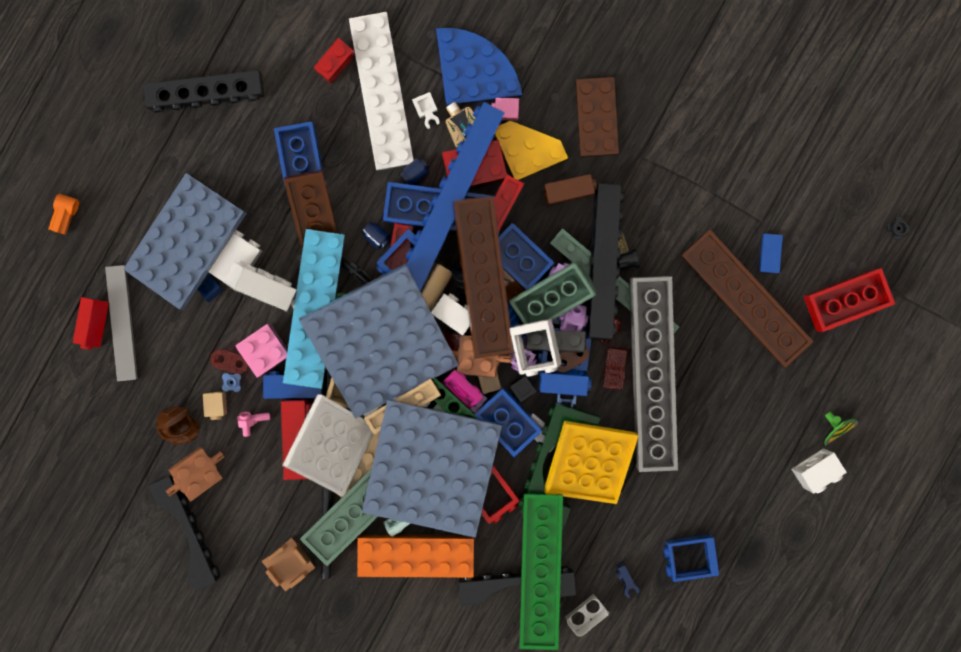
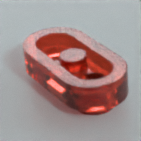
M221 349L214 351L210 357L212 366L224 371L241 374L249 368L242 355ZM220 355L224 357V362L222 363L218 360ZM239 360L243 363L241 368L237 366V361Z

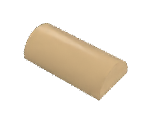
M435 262L420 291L431 312L452 277L451 271Z

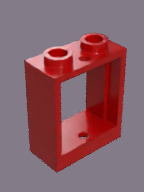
M494 464L491 474L495 475L512 499L491 515L487 513L484 507L482 508L481 514L488 524L492 521L496 523L503 518L502 514L507 510L509 512L513 511L518 507L517 503L520 501Z

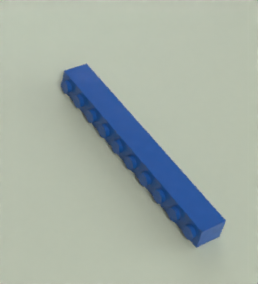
M485 102L481 106L477 105L472 115L476 118L473 124H468L464 132L467 137L464 142L460 141L456 149L458 156L456 160L452 158L447 168L450 170L448 177L444 176L439 185L442 188L439 195H434L430 204L433 206L431 213L426 212L422 221L425 224L423 230L418 229L414 241H416L414 249L410 247L405 257L408 259L406 266L420 291L455 219L453 201L464 200L505 113Z

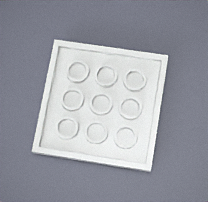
M318 394L283 466L344 496L373 433L363 418H355L351 411Z

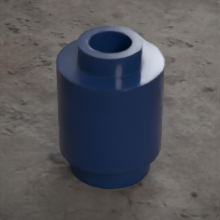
M416 158L403 169L401 176L409 185L416 184L429 173L427 170L429 166L423 158L420 161Z
M368 223L361 232L364 235V239L377 250L386 248L390 243V235L376 223Z

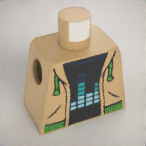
M454 102L446 107L451 117L445 122L457 149L460 141L464 142L467 137L464 132L468 124H473L476 117L472 116L474 112L470 107L460 110L457 103Z

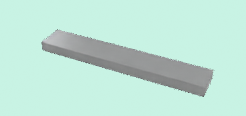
M125 265L105 267L117 381L138 379L127 272L124 270Z

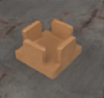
M294 537L290 538L262 560L267 568L265 573L276 587L281 585L285 591L294 587L316 568V565Z

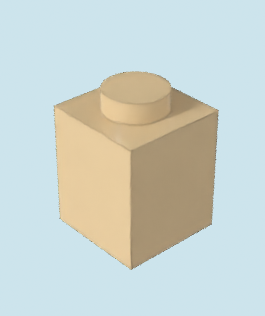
M207 392L203 394L204 417H210V420L222 419V416L227 415L226 392Z

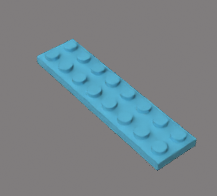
M309 229L305 231L283 383L322 389L325 365L302 327L299 318L336 299L345 239L343 234Z

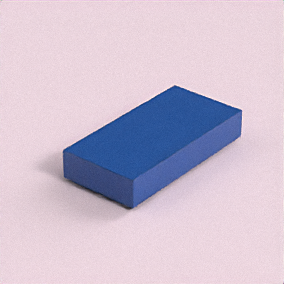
M762 234L759 272L780 273L783 235Z

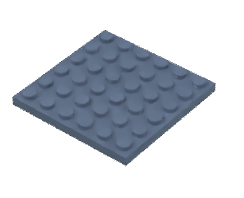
M406 264L299 318L302 327L355 418L387 403V399L392 400L427 380L459 366Z
M387 399L362 513L476 538L502 424Z

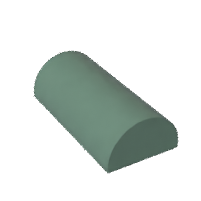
M575 261L510 299L509 302L523 324L546 319L554 320L594 297L596 289L585 268L578 261Z

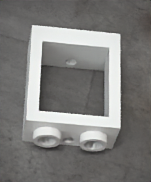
M552 319L510 328L520 374L526 373V376H533L538 374L540 370H545V373L557 370L556 367L562 364ZM546 329L553 361L528 366L521 334Z

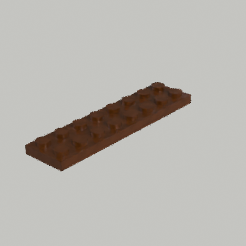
M493 196L453 201L474 358L514 353Z
M710 229L681 255L784 368L813 343V340Z

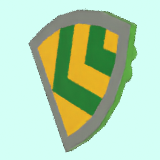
M831 411L828 412L825 417L834 427V430L825 439L824 445H828L856 427L858 421L850 419L841 423L839 416H834Z

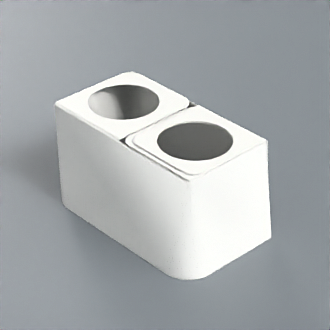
M592 594L565 617L572 631L577 636H583L606 618L609 612H607L597 597ZM591 600H596L600 605L596 613H590L586 609L587 603ZM576 612H581L585 616V620L581 625H575L571 620L572 615Z

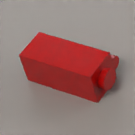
M81 297L73 343L80 344V348L92 350V347H101L109 305L108 301Z

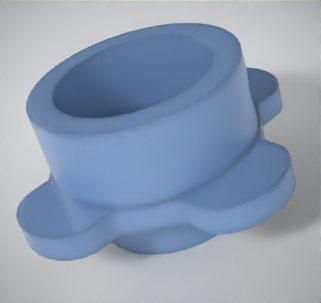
M224 373L222 375L224 380L223 391L234 390L239 392L241 390V375L239 373L234 375Z

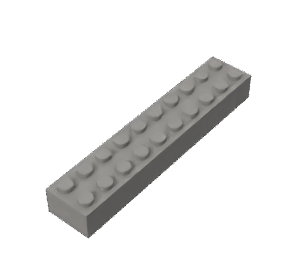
M630 277L635 432L639 435L635 446L636 468L639 472L678 470L672 277Z

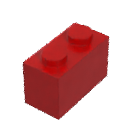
M338 38L314 66V69L332 84L355 56L353 49Z

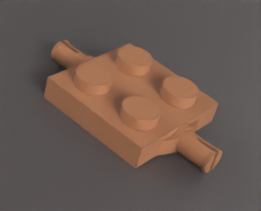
M461 335L458 351H452L459 364L457 372H461L463 375L496 377L500 362L511 363L512 355H497L475 359L471 336Z
M199 447L168 469L175 484L165 490L166 493L171 497L180 490L191 502L223 479L217 471L215 464L225 457L219 451V453L210 458Z

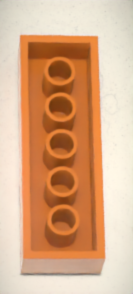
M360 534L358 537L357 577L474 576V537L429 534H396L393 537L390 534Z

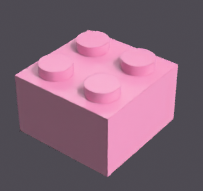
M266 324L235 346L257 378L263 376L287 358L288 348L271 324Z

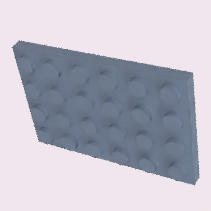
M185 173L125 265L124 270L183 311L247 213Z

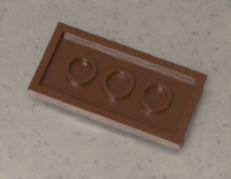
M614 77L576 79L580 157L618 155Z
M323 170L284 177L302 251L306 229L338 234Z

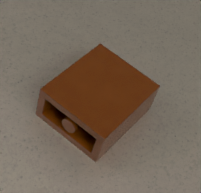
M591 174L548 183L543 186L547 207L592 197L595 194V190H597L596 180L591 177Z

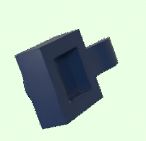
M623 561L616 564L618 568L616 574L620 582L624 581L626 584L624 587L626 597L630 598L628 591L631 588L635 589L638 594L639 589L634 584Z

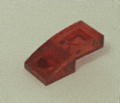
M608 347L603 387L623 388L627 349Z

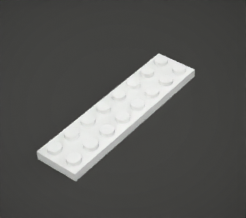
M387 12L349 18L376 170L409 165L414 160Z

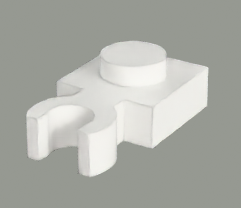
M430 92L412 99L419 117H426L425 126L427 129H430V120H435L437 126L440 125L438 117L433 115L434 112H437V108Z

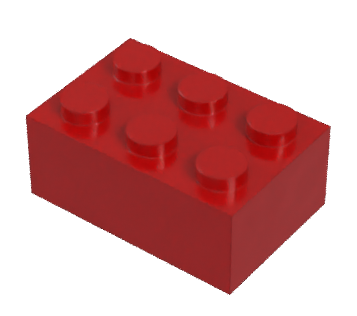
M499 140L491 141L469 188L504 180L507 174ZM456 149L442 152L447 177L450 172L447 168L452 158L456 160L458 156Z

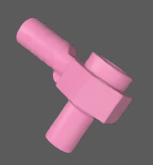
M241 412L237 419L238 426L243 430V436H250V427L254 426L258 421L270 420L269 412L251 415L250 412Z

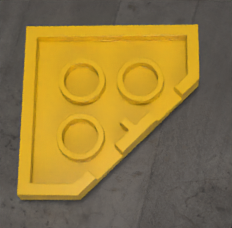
M513 121L499 125L495 132L513 178L521 180L568 159L561 140Z

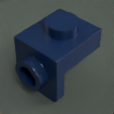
M209 272L197 289L207 302L213 300L223 291Z

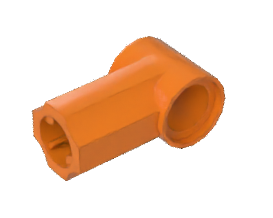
M59 193L53 203L54 213L48 229L66 235L71 218L78 210L79 200Z

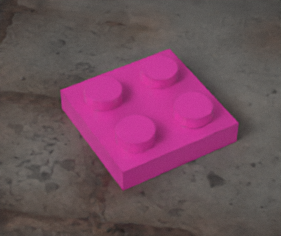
M454 370L445 378L442 384L470 409L483 398L481 391L476 386H471L461 372Z

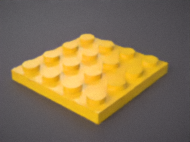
M564 421L545 484V494H563L564 497L617 504L639 435L631 431Z

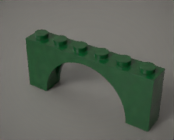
M556 401L554 406L550 405L547 415L550 419L548 424H544L541 433L544 435L542 442H538L536 448L538 456L536 460L532 461L530 471H532L531 478L527 477L524 489H527L526 493L545 494V482L543 479L544 460L550 449L558 443L564 421L598 426L600 421L599 415ZM521 495L518 507H521L520 511L523 514L524 496ZM564 502L562 516L563 527H565L570 513V505Z

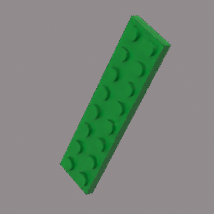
M524 493L520 649L558 650L563 494Z

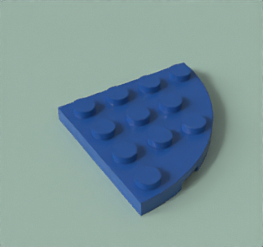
M436 28L446 106L454 102L458 105L496 100V98L522 96L520 82L513 66L493 43L466 30Z

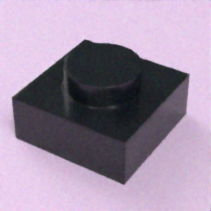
M526 376L510 386L520 402L536 392Z

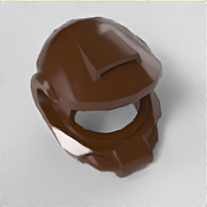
M171 406L159 413L156 420V430L161 438L171 444L180 445L186 442L191 443L199 437V423L190 418L187 413L189 411L188 408Z

